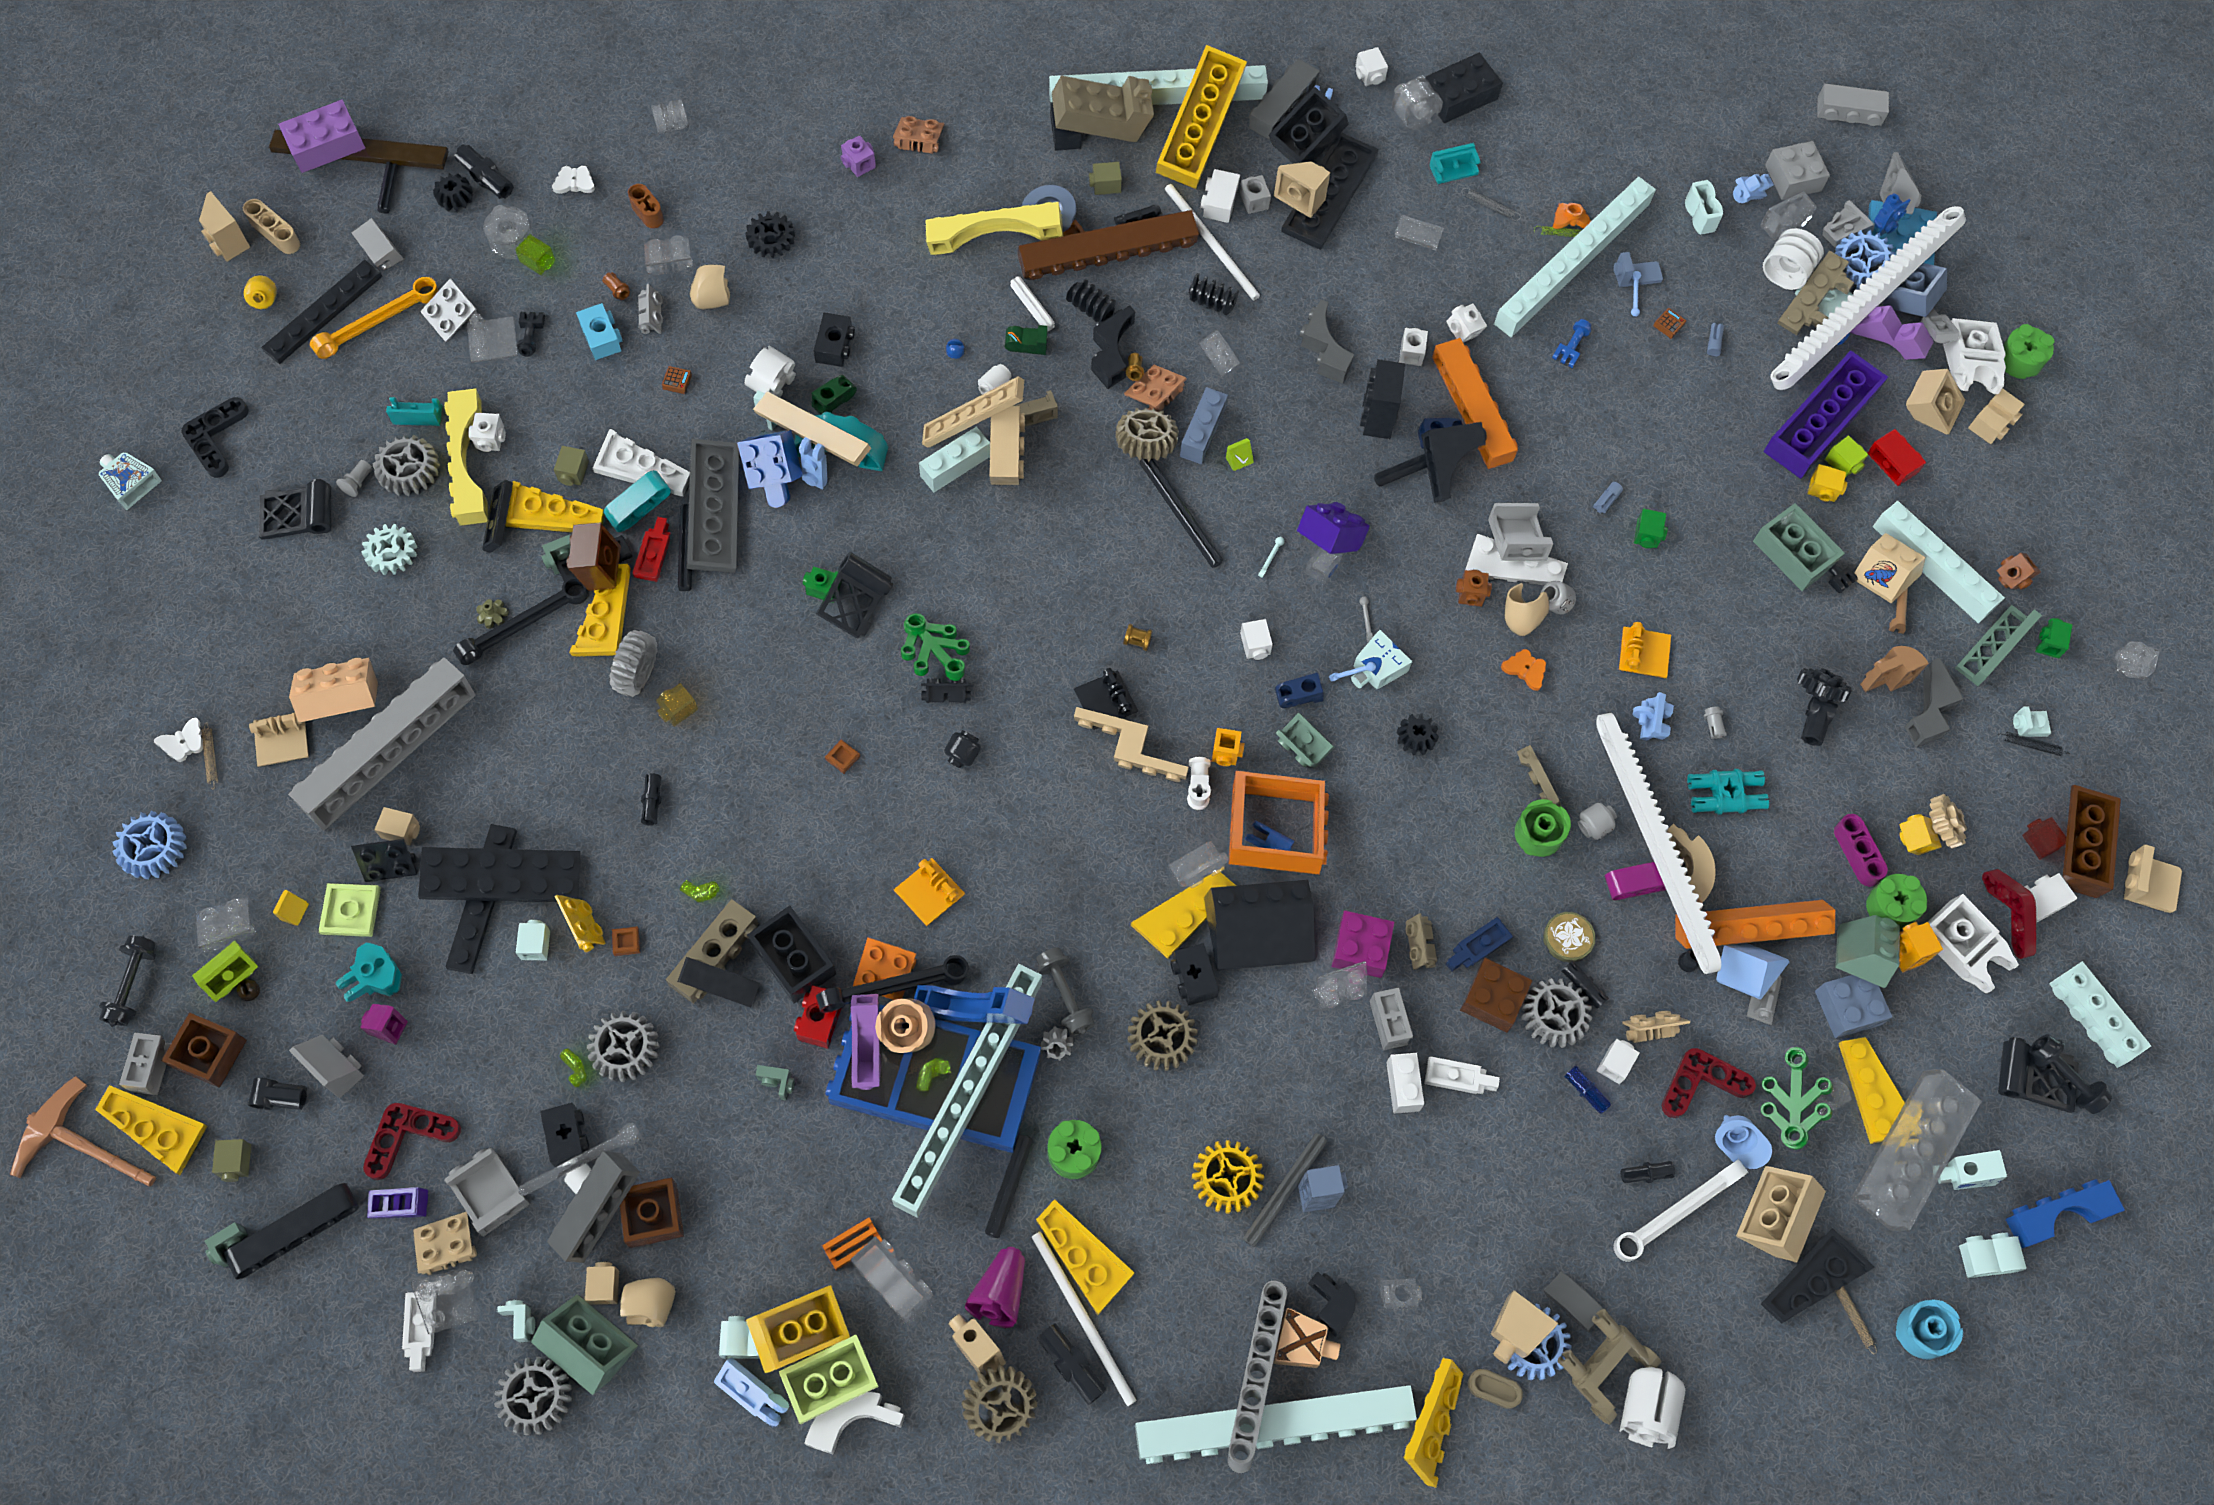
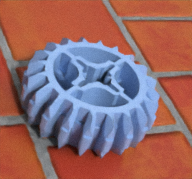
M1861 230L1857 236L1853 233L1849 234L1848 239L1843 238L1841 244H1838L1835 249V254L1849 261L1848 266L1843 272L1847 274V278L1854 282L1857 290L1860 289V284H1866L1867 278L1872 279L1873 272H1869L1871 267L1880 263L1884 267L1885 261H1890L1891 255H1896L1895 252H1892L1893 244L1886 245L1888 242L1887 237L1881 240L1879 239L1880 233L1872 236L1871 230L1867 232V235H1864ZM1858 248L1857 253L1851 254V257H1846L1851 250Z
M153 811L148 816L141 812L139 819L131 817L129 825L122 823L124 831L116 832V836L120 839L113 841L116 849L112 852L117 857V864L127 874L129 873L136 878L142 876L148 880L151 875L159 878L160 871L169 874L168 867L170 865L178 867L175 859L184 858L180 851L187 849L184 843L187 838L183 833V827L177 824L173 817H168L162 812L158 815ZM165 830L167 832L166 846L162 843L164 839L163 834ZM133 845L137 846L135 859L132 856Z
M1535 1304V1305H1534V1306H1536L1538 1309H1540V1305H1539V1304ZM1546 1307L1543 1310V1312L1548 1316L1550 1314V1308ZM1555 1314L1551 1318L1557 1321L1560 1316ZM1566 1323L1557 1324L1537 1348L1530 1353L1536 1360L1539 1359L1541 1364L1530 1363L1514 1353L1510 1359L1512 1363L1509 1364L1508 1369L1513 1370L1518 1366L1517 1376L1522 1377L1527 1371L1528 1380H1533L1535 1374H1537L1539 1380H1543L1546 1373L1552 1377L1555 1375V1369L1562 1370L1563 1366L1558 1363V1358L1560 1356L1565 1360L1561 1354L1572 1347L1570 1344L1564 1343V1340L1571 1338L1569 1333L1563 1334L1561 1331L1567 1327ZM1553 1337L1554 1352L1549 1360L1546 1342L1549 1338Z

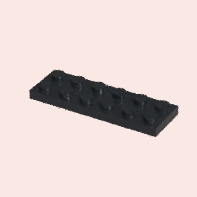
M1340 133L1319 165L1330 172L1325 201L1311 218L1293 208L1284 222L1281 232L1321 250L1378 155L1379 149L1344 133Z
M422 847L418 898L425 900L557 902L555 896L560 895L579 899L581 852Z

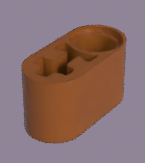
M632 185L628 189L632 209L647 227L658 228L664 221L660 203L645 185Z

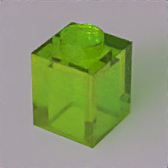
M531 234L515 249L520 263L539 275L545 270H549L555 261L551 247Z

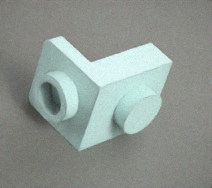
M521 1300L506 1301V1306H498L499 1314L503 1316L514 1315L513 1339L518 1342H530V1334L535 1333V1319L531 1317V1308L523 1304Z

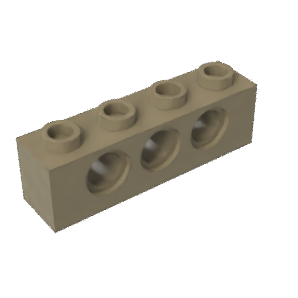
M731 899L665 979L669 987L693 1004L697 999H703L707 992L677 982L686 957L725 970V965L730 958L735 959L741 952V945L748 938L747 934L758 927L759 923L756 916ZM729 929L737 930L733 937L725 936ZM713 949L721 950L720 954L716 957L708 956L709 952Z

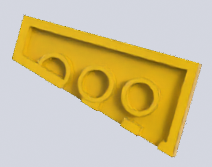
M513 481L505 526L573 532V525L599 522L603 524L605 515L603 513L604 510L575 500L572 502L563 499V496L557 494L550 495L542 492L541 489L535 487L528 488L522 486L519 482Z
M628 564L618 565L616 588L594 590L595 596L592 603L588 604L586 609L587 616L583 626L580 625L577 632V641L570 649L569 653L572 656L616 655L623 632L631 570Z
M1857 1038L1838 1043L1870 1144L1921 1135L1920 1127L1867 1038Z
M110 1085L95 1109L179 1176L207 1128L201 1122Z
M1054 1199L1036 1221L1097 1315H1099L1135 1273Z

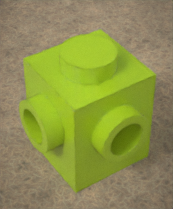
M1848 435L1830 450L1825 460L1834 469L1845 471L1846 478L1851 473L1856 475L1864 468L1865 464L1863 462L1868 454L1861 445L1857 444Z

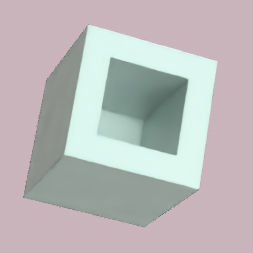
M539 920L519 923L516 954L521 960L547 961L550 930L547 925Z

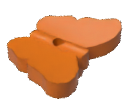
M1560 203L1555 213L1553 228L1560 229L1569 224L1571 226L1577 224L1585 228L1591 220L1580 204Z
M1523 649L1517 652L1515 656H1511L1508 660L1504 661L1501 669L1507 674L1517 675L1520 679L1525 680L1530 689L1538 691L1542 686L1546 662L1543 659L1531 657L1529 650Z

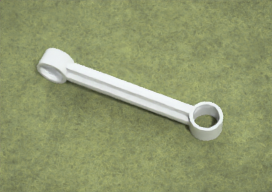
M1738 1159L1636 1232H1626L1620 1235L1614 1242L1616 1256L1626 1262L1637 1259L1643 1253L1645 1245L1749 1172ZM1623 1238H1630L1637 1244L1638 1250L1635 1256L1629 1257L1622 1253L1620 1242Z

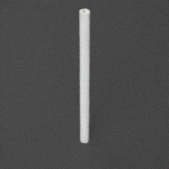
M1172 184L1166 186L1165 191L1182 212L1192 210ZM1193 211L1200 235L1254 301L1259 298L1260 294Z
M1041 1232L1036 1233L1032 1236L1034 1243L1128 1407L1137 1401L1044 1236Z

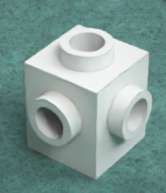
M1474 304L1466 307L1464 305L1456 307L1451 312L1453 315L1446 321L1456 339L1461 338L1463 343L1477 337L1487 327Z
M475 413L473 426L469 427V439L473 441L475 448L481 451H500L501 442L505 441L506 434L499 414Z

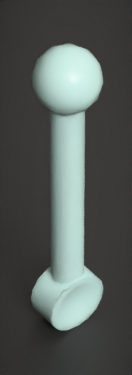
M1283 537L1276 538V544L1258 574L1261 578L1264 576L1279 547L1284 544Z

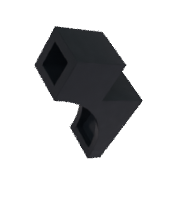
M1130 305L1125 309H1119L1112 317L1105 321H1100L1093 328V341L1102 351L1097 352L1093 356L1091 371L1107 389L1126 378L1127 366L1119 354L1118 343L1124 332L1135 323V310Z

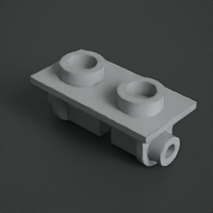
M647 284V290H642L638 295L639 311L642 313L639 314L638 328L643 334H648L653 329L661 334V324L663 323L661 315L662 296L652 286Z
M1780 975L1761 1000L1751 996L1747 1017L1772 1025L1782 980Z

